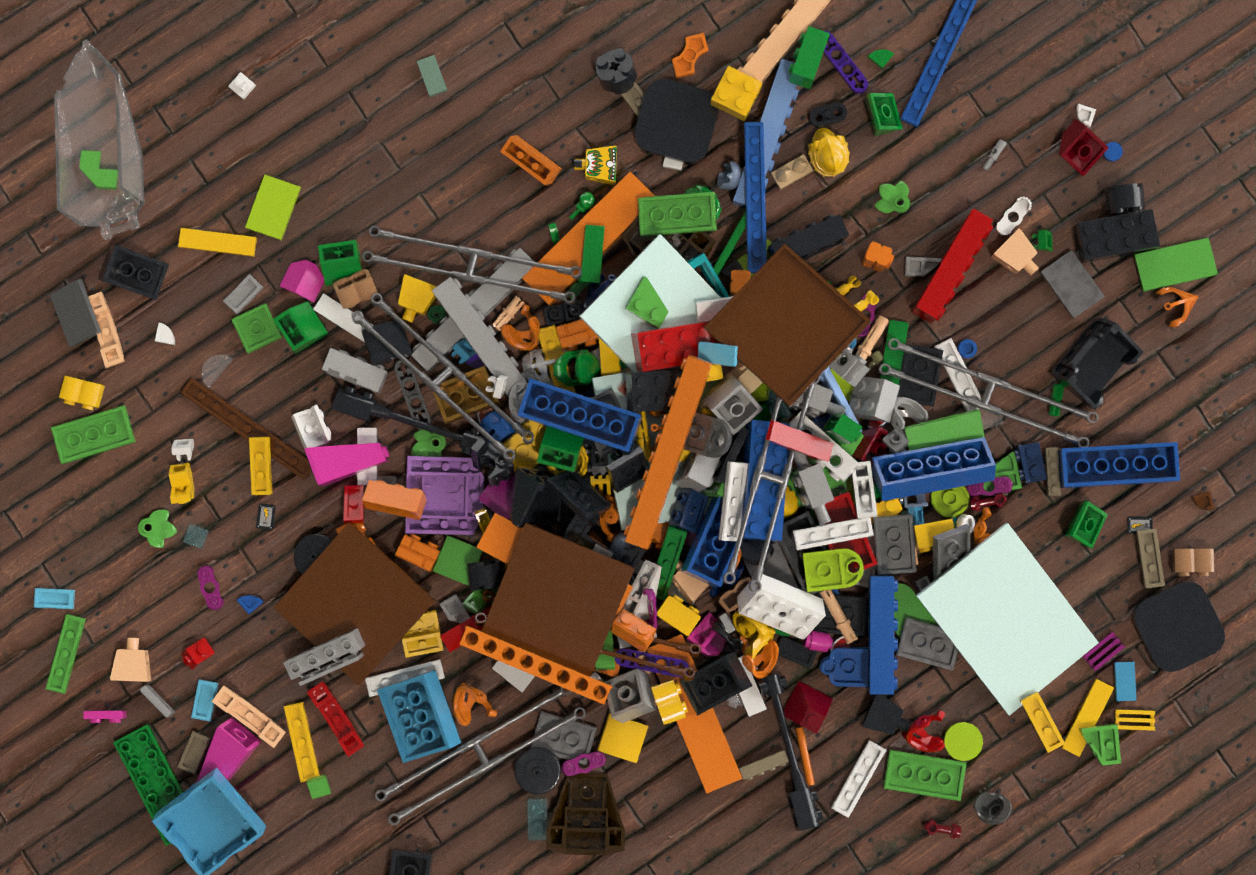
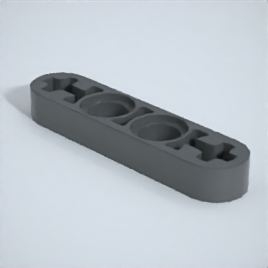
M401 360L397 361L394 368L411 417L420 420L419 415L414 416V413H419L425 409V413H422L424 419H428L426 423L431 424V418L415 373L410 368H407V375L412 374V377L401 380V377L405 376L398 369L401 368L400 364L404 362ZM407 381L415 383L413 391L405 390L404 386ZM420 399L422 402L421 407L413 409L411 407L412 400Z

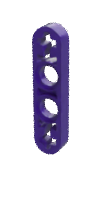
M830 33L828 44L830 46L834 44L835 46L831 47L827 52L829 46L826 44L823 54L853 93H864L868 86L867 79ZM833 51H839L842 57L839 60H834L831 57ZM849 65L852 67L853 72L850 75H846L843 73L842 68ZM855 74L858 75L855 78L857 82H863L862 89L860 87L855 88L856 82L854 79L849 81Z
M620 649L616 652L620 654L626 652V655L631 657V653H635V658L644 655L648 661L654 663L659 659H663L669 667L670 660L674 661L673 665L675 666L683 663V667H689L686 661L629 649ZM615 657L616 663L620 666L682 677L650 666L640 667L635 662L634 666L629 665L631 661L627 660L624 663H620V659Z

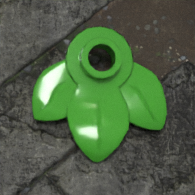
M899 181L896 186L888 183L879 186L882 199L875 204L877 210L888 214L893 211L904 213L909 209V188L904 182ZM898 201H904L903 205H897Z
M419 430L414 433V437L418 442L413 446L411 456L442 457V450L446 446V438L444 436L432 434L426 430ZM434 439H437L439 441L438 446L434 445Z
M167 510L154 511L149 518L141 520L138 524L139 533L143 537H147L149 544L153 547L163 548L164 538L172 537L177 533L174 525L167 521L169 517V511ZM146 524L151 525L150 531L144 529Z

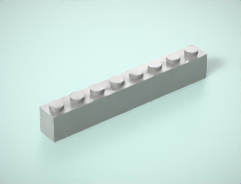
M521 248L517 251L514 249L508 255V257L533 261ZM506 261L504 264H498L493 270L495 273L491 277L486 276V279L519 285L523 281L522 277L534 266ZM485 283L484 285L480 284L481 286L477 290L473 289L468 295L474 302L471 305L474 310L477 311L479 309L484 318H486L514 289ZM448 316L441 320L439 323L441 326L436 331L433 329L426 335V342L445 357L453 350L452 347L457 342L465 338L453 320ZM418 343L412 349L413 353L411 356L428 373L440 363L437 357L421 343Z
M449 277L431 290L492 376L496 378L500 375L508 376L505 387V394L508 398L514 384L523 382L527 388L529 380L524 372L520 373L516 368L519 366L513 357H508L505 353L507 351L506 346L502 341L497 342L494 337L496 333L490 325L486 326L483 322L485 318L479 309L475 311L471 306L474 302L468 294L464 295L461 292L462 286L456 278L452 279Z

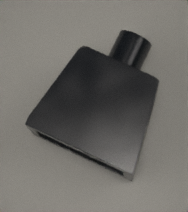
M874 694L861 726L893 735L896 728L907 732L911 721L901 717L904 709L883 695Z

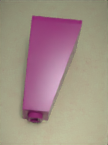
M381 443L308 447L304 449L317 484L324 487L389 462L387 457L390 456L387 447Z
M231 717L216 729L197 782L216 767L229 781L262 741L234 717Z

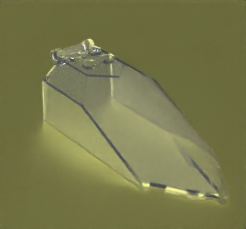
M84 40L82 41V49L76 53L63 78L66 82L62 90H57L54 96L57 210L79 226L101 227V235L107 240L112 238V235L129 229L135 230L140 227L137 215L145 204L143 154L121 74L90 41ZM81 150L100 151L102 154L100 169L118 170L117 190L97 189L87 176L80 171ZM128 219V222L110 228V225Z

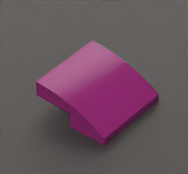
M514 475L507 481H501L498 487L494 485L490 488L488 485L478 498L496 514L510 521Z

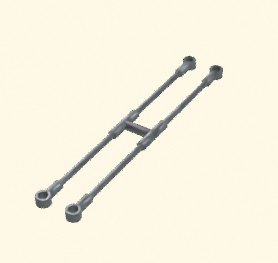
M372 226L369 229V234L374 239L379 237L394 238L458 251V253L470 255L466 273L450 272L391 260L387 257L374 255L370 251H366L362 255L363 260L367 264L373 262L385 265L392 264L451 276L454 279L483 285L485 283L550 296L553 299L565 301L569 305L574 304L576 301V296L573 292H549L490 280L473 274L478 257L494 258L554 270L557 273L571 275L574 279L582 277V270L578 266L572 268L560 265L553 266L493 254L490 251L460 245L458 247L394 234V232L380 230L377 226ZM374 230H378L376 235L372 234ZM368 255H371L370 260H366ZM579 270L578 275H573V272ZM568 296H573L571 301L567 300Z
M376 293L372 295V305L380 307L387 315L392 316L446 367L434 380L430 379L424 372L419 371L384 339L363 317L361 311L353 312L352 320L355 324H360L365 330L371 332L415 372L418 378L434 393L449 403L503 455L506 462L514 461V450L507 449L498 440L496 441L439 387L451 374L469 386L512 425V428L522 437L525 444L533 443V432L526 431L518 422L515 423L472 384L467 379V376L443 354H439L396 315L393 309L383 301L381 294ZM379 298L380 301L375 302L374 299ZM355 316H361V318L355 319ZM530 435L532 438L527 440L525 436ZM510 453L513 456L511 458L506 457V454Z
M893 338L889 340L888 347L891 350L897 349L908 354H915L972 375L978 380L985 381L988 385L982 401L905 375L904 372L890 368L888 364L880 365L879 373L881 375H890L898 379L908 380L965 401L966 404L996 415L1000 414L1057 435L1066 441L1077 444L1079 448L1088 447L1089 440L1086 437L1062 433L1016 416L989 404L995 386L1072 412L1073 415L1082 417L1089 423L1098 421L1099 417L1096 412H1087L1076 407L1072 408L1010 385V383L979 371L975 372L920 352L911 346L900 343L898 339ZM891 341L897 342L896 348L891 347ZM882 366L888 368L887 373L881 371ZM1090 414L1095 415L1094 421L1089 419ZM1081 439L1086 441L1085 446L1080 445Z
M820 377L805 391V400L797 430L801 431L809 400L812 398L815 384L819 382ZM778 396L771 418L772 421H776L781 404V399ZM766 439L755 469L750 488L751 493L733 557L730 559L727 573L722 577L723 582L726 584H732L736 580L734 573L738 562L737 557L760 480L764 479L779 484L776 495L777 500L759 565L756 567L753 581L748 586L752 592H758L762 588L760 581L764 571L763 565L780 504L784 499L795 454L794 450H790L782 477L764 472L767 459L766 454L770 443ZM728 574L732 576L730 582L726 580ZM754 582L758 584V588L756 590H754L752 587V584Z
M563 687L548 695L546 699L490 731H485L457 747V750L401 782L378 790L375 793V798L378 801H384L403 785L459 753L462 754L471 748L474 749L482 765L414 806H409L398 813L391 814L388 818L389 823L397 825L416 809L472 777L475 778L504 761L505 758L561 726H566L577 719L584 718L586 715L585 709L582 707L576 708L573 713L561 719L562 721L503 755L500 754L491 760L487 759L480 746L481 742L548 702H553L564 695L572 693V691L565 693ZM581 709L583 711L582 717L577 716V710ZM379 792L384 793L385 797L383 799L379 798ZM392 816H396L398 818V821L396 823L392 822Z

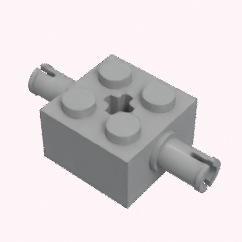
M815 384L806 416L816 418V416L819 417L825 414V412L834 416L844 414L846 407L830 402L833 391ZM805 392L791 407L787 406V408L794 411L802 410Z
M795 451L794 459L798 468L792 471L793 476L791 479L795 488L798 487L801 493L798 495L802 506L805 505L806 508L814 509L819 525L830 522L831 519L825 504L833 501L834 497L821 464H809L805 455Z

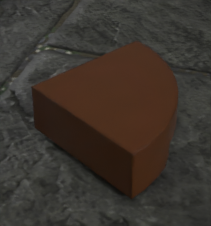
M1211 491L1191 496L1193 503L1197 507L1207 511L1215 510Z

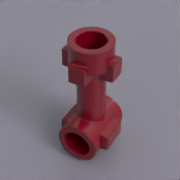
M996 493L992 498L979 499L976 496L973 499H969L971 511H981V507L990 505L1000 508L1007 501V497L1001 493Z
M930 819L923 826L928 835L938 832L950 834L952 839L960 838L961 826H958V824L952 823V826L949 827L938 825L935 823V820Z

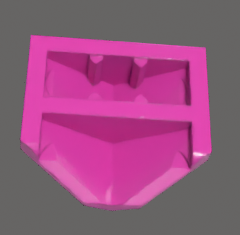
M303 260L290 264L280 287L314 303L325 281L316 264Z
M710 612L686 638L691 644L700 645L701 653L705 657L718 656L726 643L725 638H722L712 630V623L718 620Z

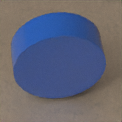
M1116 142L1108 143L1107 146L1109 148L1103 154V157L1109 162H1115L1121 158L1123 149Z
M965 339L959 343L957 350L962 358L970 359L976 354L977 345L974 341Z

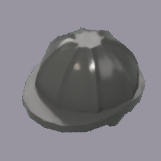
M984 792L975 801V811L979 819L985 824H1000L1011 814V802L1002 794Z

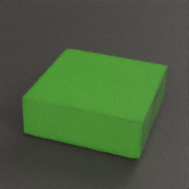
M326 774L307 779L312 799L331 794Z

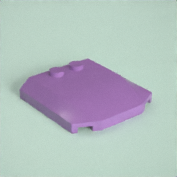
M407 456L406 488L422 490L427 502L420 520L405 517V534L473 535L479 524L474 512L483 509V503L478 498L484 491V476L480 470L473 467L472 458Z

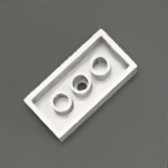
M762 574L760 581L762 584L760 591H750L748 583L737 596L739 614L803 640L826 616L823 599ZM756 582L752 584L754 590L758 588Z

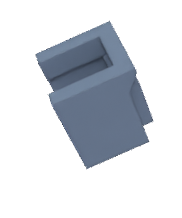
M925 493L916 495V503L907 504V497L898 498L900 504L903 505V509L928 506V502H925Z

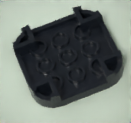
M659 79L652 82L645 92L635 128L634 139L637 146L642 150L641 152L647 155L650 153L683 162L685 165H692L705 158L719 110L710 105L713 94L705 89L668 79Z
M1195 582L1177 583L1145 600H1141L1133 610V617L1131 618L1133 626L1136 627L1152 664L1162 671L1175 672L1215 654L1222 648L1225 642L1224 628L1206 592Z

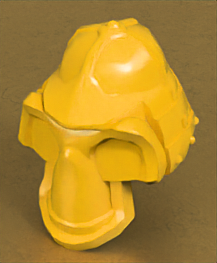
M826 128L818 129L812 138V144L808 145L810 163L813 165L814 171H817L823 177H834L844 172L849 163L850 152L848 151V143L845 141L844 136H836L831 130Z
M739 610L733 614L735 629L740 636L743 635L750 640L749 646L744 653L754 659L757 653L768 644V641L774 638L775 630L769 625L739 614Z

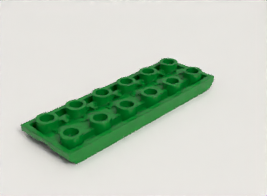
M147 724L113 743L153 820L156 812L184 791L152 728ZM157 828L165 846L170 845L171 843Z

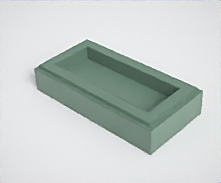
M435 55L417 61L429 96L433 97L447 92Z

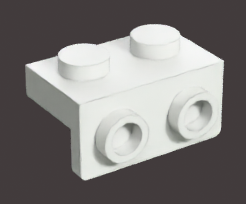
M317 405L291 416L304 449L326 445L331 440V431L326 427L323 412Z

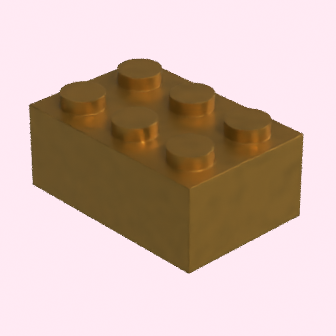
M485 366L465 373L467 379L494 404H500L498 398L493 397L494 392H487L485 390L487 386L493 387L492 382L488 381L489 375ZM457 377L444 381L439 385L448 394V397L469 416L491 407ZM433 392L446 425L464 418L449 403Z

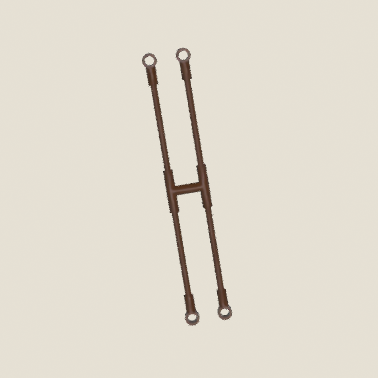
M485 590L482 600L485 603L494 602L496 594L492 590ZM484 613L476 614L475 624L480 627L484 626L487 616ZM655 637L652 641L687 652L691 657L695 658L701 653V647L698 644L686 645ZM602 649L599 654L669 671L671 674L682 676L686 681H692L695 676V670L691 667L685 669L675 666L669 667Z

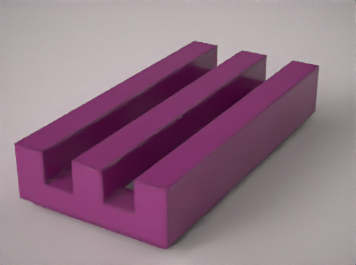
M1111 632L1082 657L1096 671L1125 648V646ZM1111 638L1113 639V641L1108 646L1101 650L1092 659L1088 658L1092 653L1099 649L1108 640H1110ZM1117 644V648H1115L1111 653H1109L1096 665L1093 664L1097 659H1099L1102 655H1104L1108 650H1110L1113 646Z

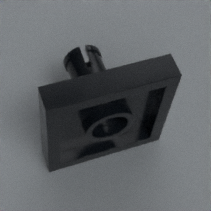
M640 446L625 455L619 450H616L618 456L615 452L612 453L611 459L614 462L606 467L612 487L616 493L642 479L646 469L649 470L644 451Z

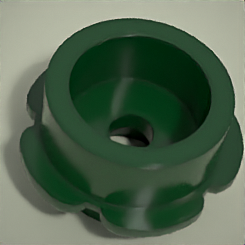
M440 305L431 306L427 313L428 319L434 324L440 323L446 317L445 309Z

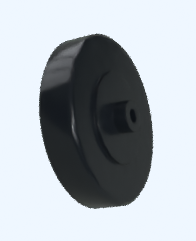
M310 534L297 544L294 552V563L301 575L305 573L333 539L323 534Z
M529 748L520 754L515 763V779L518 785L528 793H547L557 785L560 779V761L547 748Z

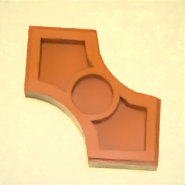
M704 33L686 37L684 51L678 57L672 59L676 79L695 75L694 66L697 59L708 52Z

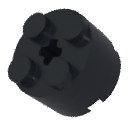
M617 48L604 53L596 60V73L604 90L614 92L615 94H623L632 89L637 79V71L631 56L627 52Z
M1143 183L1104 188L1106 211H1109V214H1118L1124 212V209H1128V212L1143 210L1145 206Z
M498 559L467 563L470 591H476L480 588L500 587L506 572L505 563Z

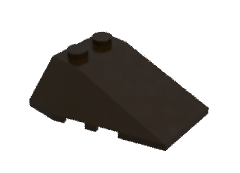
M639 215L622 234L624 241L635 258L657 237L640 236ZM706 232L662 235L685 261L701 253L708 257L716 242Z
M579 773L566 777L559 800L547 827L546 849L566 855L603 856L625 851V828L607 773Z

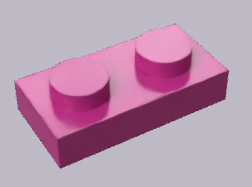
M127 710L84 711L83 719H89V723H101V719H109V723H120L121 719L127 718Z

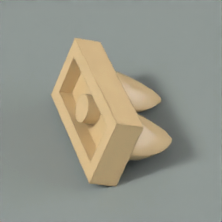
M803 154L771 172V176L778 188L782 190L812 173L813 169Z

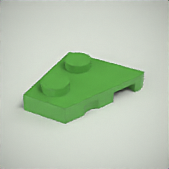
M642 277L625 309L659 329L668 314V310L648 278Z
M1011 452L996 464L995 478L1005 476L1011 479L1013 482L1012 490L1022 488L1015 452ZM992 481L984 483L985 491L991 492L994 490L995 485Z
M1117 724L1079 728L1080 733L1100 765L1121 763Z

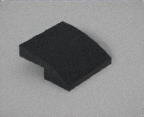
M396 320L373 326L404 357L412 354L404 328ZM365 329L362 330L372 366L390 363L392 359L398 358L371 332Z

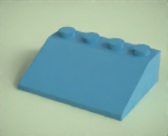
M436 670L377 690L403 763L450 749L461 743Z

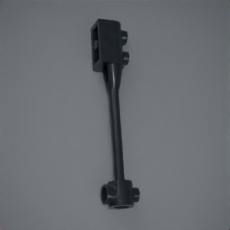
M349 386L338 390L331 408L334 411L370 423L373 416L389 420L393 419L461 442V453L472 456L471 447L481 437V433L476 428L471 427L470 431L466 430L464 435L393 412V410L373 399V394L363 391V394L360 395L355 393V388Z
M779 673L766 676L757 681L761 696H772L791 766L793 791L786 792L795 829L796 831H803L820 825L819 821L823 820L821 809H816L814 803L818 801L816 790H811L801 769H799L779 696L780 693H784V688L787 687L785 676L780 677Z

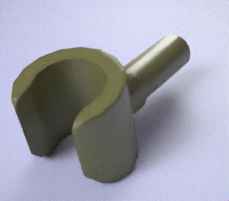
M876 351L871 355L873 361L867 367L871 370L873 366L882 361L883 356L880 351Z

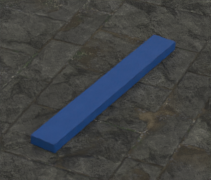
M956 0L903 112L901 121L916 128L918 127L977 0Z
M744 122L747 270L751 274H755L767 262L764 123Z

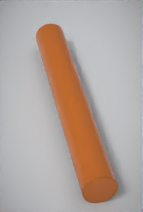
M798 727L795 729L806 782L810 786L815 784L803 727Z

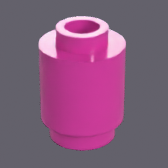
M811 631L803 640V647L820 652H827L828 649L832 648L833 639L829 633Z

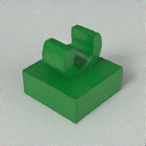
M1039 230L1038 234L1032 235L1033 239H1039L1037 245H1032L1036 250L1053 252L1052 232Z

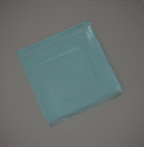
M189 524L183 542L202 549L209 531Z

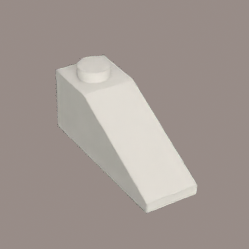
M858 462L859 466L852 473L858 519L877 517L871 462Z
M647 560L644 561L622 609L627 610L643 621L649 619L648 597L642 592L643 589L652 588L656 596L661 566Z

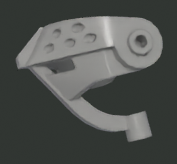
M535 349L524 355L522 365L527 379L531 378L554 386L552 379L548 376L547 365L555 364L557 359L545 361L542 357L544 355L542 349ZM533 358H536L535 364H533ZM534 368H538L541 373L540 376H538Z
M523 382L514 384L509 394L510 412L513 416L512 418L519 424L527 421L518 416L526 391V386Z
M897 397L891 416V424L895 430L899 431L906 438L905 433L902 431L905 427L903 417H910L918 423H923L928 420V413L918 402L910 398ZM898 406L904 407V410L897 408Z

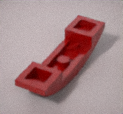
M323 681L307 691V694L316 708L320 710L348 757L365 746L350 719Z

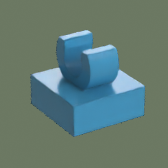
M463 339L452 347L454 351L451 356L454 357L458 354L461 357L458 363L461 364L471 359L476 352L468 341Z
M910 507L908 510L902 511V514H912L913 526L924 524L923 507Z

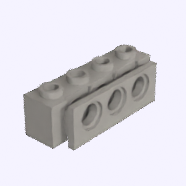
M848 346L829 367L855 387L870 369L865 365L867 361L859 355L855 357L852 354L853 349Z
M358 628L293 656L283 662L291 680L301 677L302 680L298 682L301 686L361 659L364 654L363 652L358 653V650H361L365 643ZM349 652L351 653V655L344 657L343 659H340L342 655H345ZM333 660V663L323 667L324 663ZM313 668L318 669L309 674H306V671H309Z

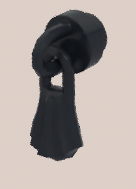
M721 620L712 623V630L727 640L722 649L725 655L732 652L737 654L743 647L742 640L733 638L727 632Z

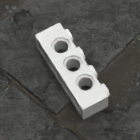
M801 411L790 422V427L797 429ZM805 416L801 431H810L813 436L834 443L830 459L834 456L841 459V463L838 466H832L830 459L829 462L815 460V462L820 463L822 468L826 466L831 471L829 475L837 482L839 480L844 482L859 466V463Z

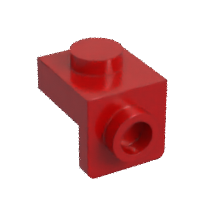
M202 638L185 649L181 656L184 664L193 670L213 656L215 652L207 640Z

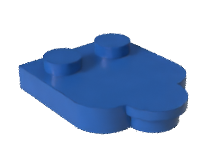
M835 647L831 650L830 656H826L821 660L820 670L825 675H829L830 682L835 686L868 687L869 647Z

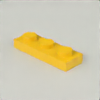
M250 437L252 495H271L270 437Z
M1035 692L1020 700L1046 752L1049 753L1064 745L1065 742L1039 693Z

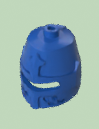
M496 411L487 412L486 417L480 422L481 427L500 443H503L516 432L512 425Z

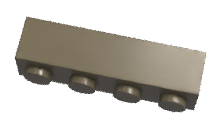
M1058 447L1045 448L1047 497L1060 496Z
M781 750L742 766L739 770L743 780L746 779L748 781L753 779L755 775L761 776L765 774L764 772L767 770L769 772L775 770V767L779 765L783 767L789 761L785 751Z

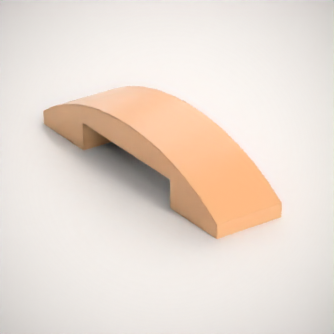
M99 292L88 296L101 329V333L97 334L105 367L108 368L125 362L119 336L103 293Z
M225 686L221 688L212 700L214 704L250 728L273 748L286 733L264 713Z

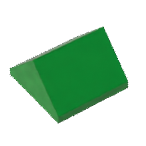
M867 94L865 104L874 137L902 130L894 94Z
M1081 501L1064 537L1092 549L1108 514L1089 501Z

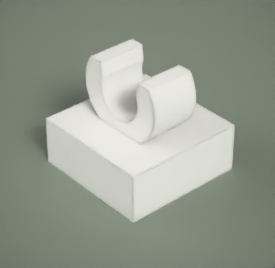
M240 72L228 87L244 100L256 85Z
M500 375L498 378L490 376L488 381H492L494 387L487 386L485 390L487 392H494L493 397L501 399L505 392L508 376Z
M174 440L171 448L172 455H176L177 460L181 461V455L186 454L187 459L191 460L194 440Z

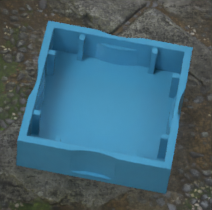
M217 767L156 812L152 820L167 840L179 849L186 862L198 875H210L222 866L229 857L242 851L262 836L266 828L265 823Z

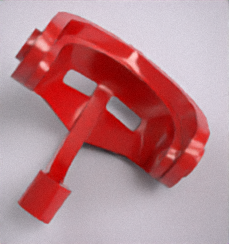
M939 710L937 714L918 717L908 728L907 732L902 733L903 738L917 750L924 752L941 751L945 747V742L940 737L930 736L924 728L929 726L931 721L937 720L941 722L945 713ZM913 733L919 735L921 738L919 739L914 737Z

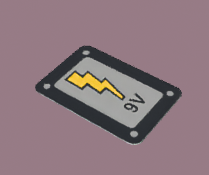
M259 504L256 528L273 529L275 505Z
M1128 517V534H1136V531L1153 529L1152 517Z

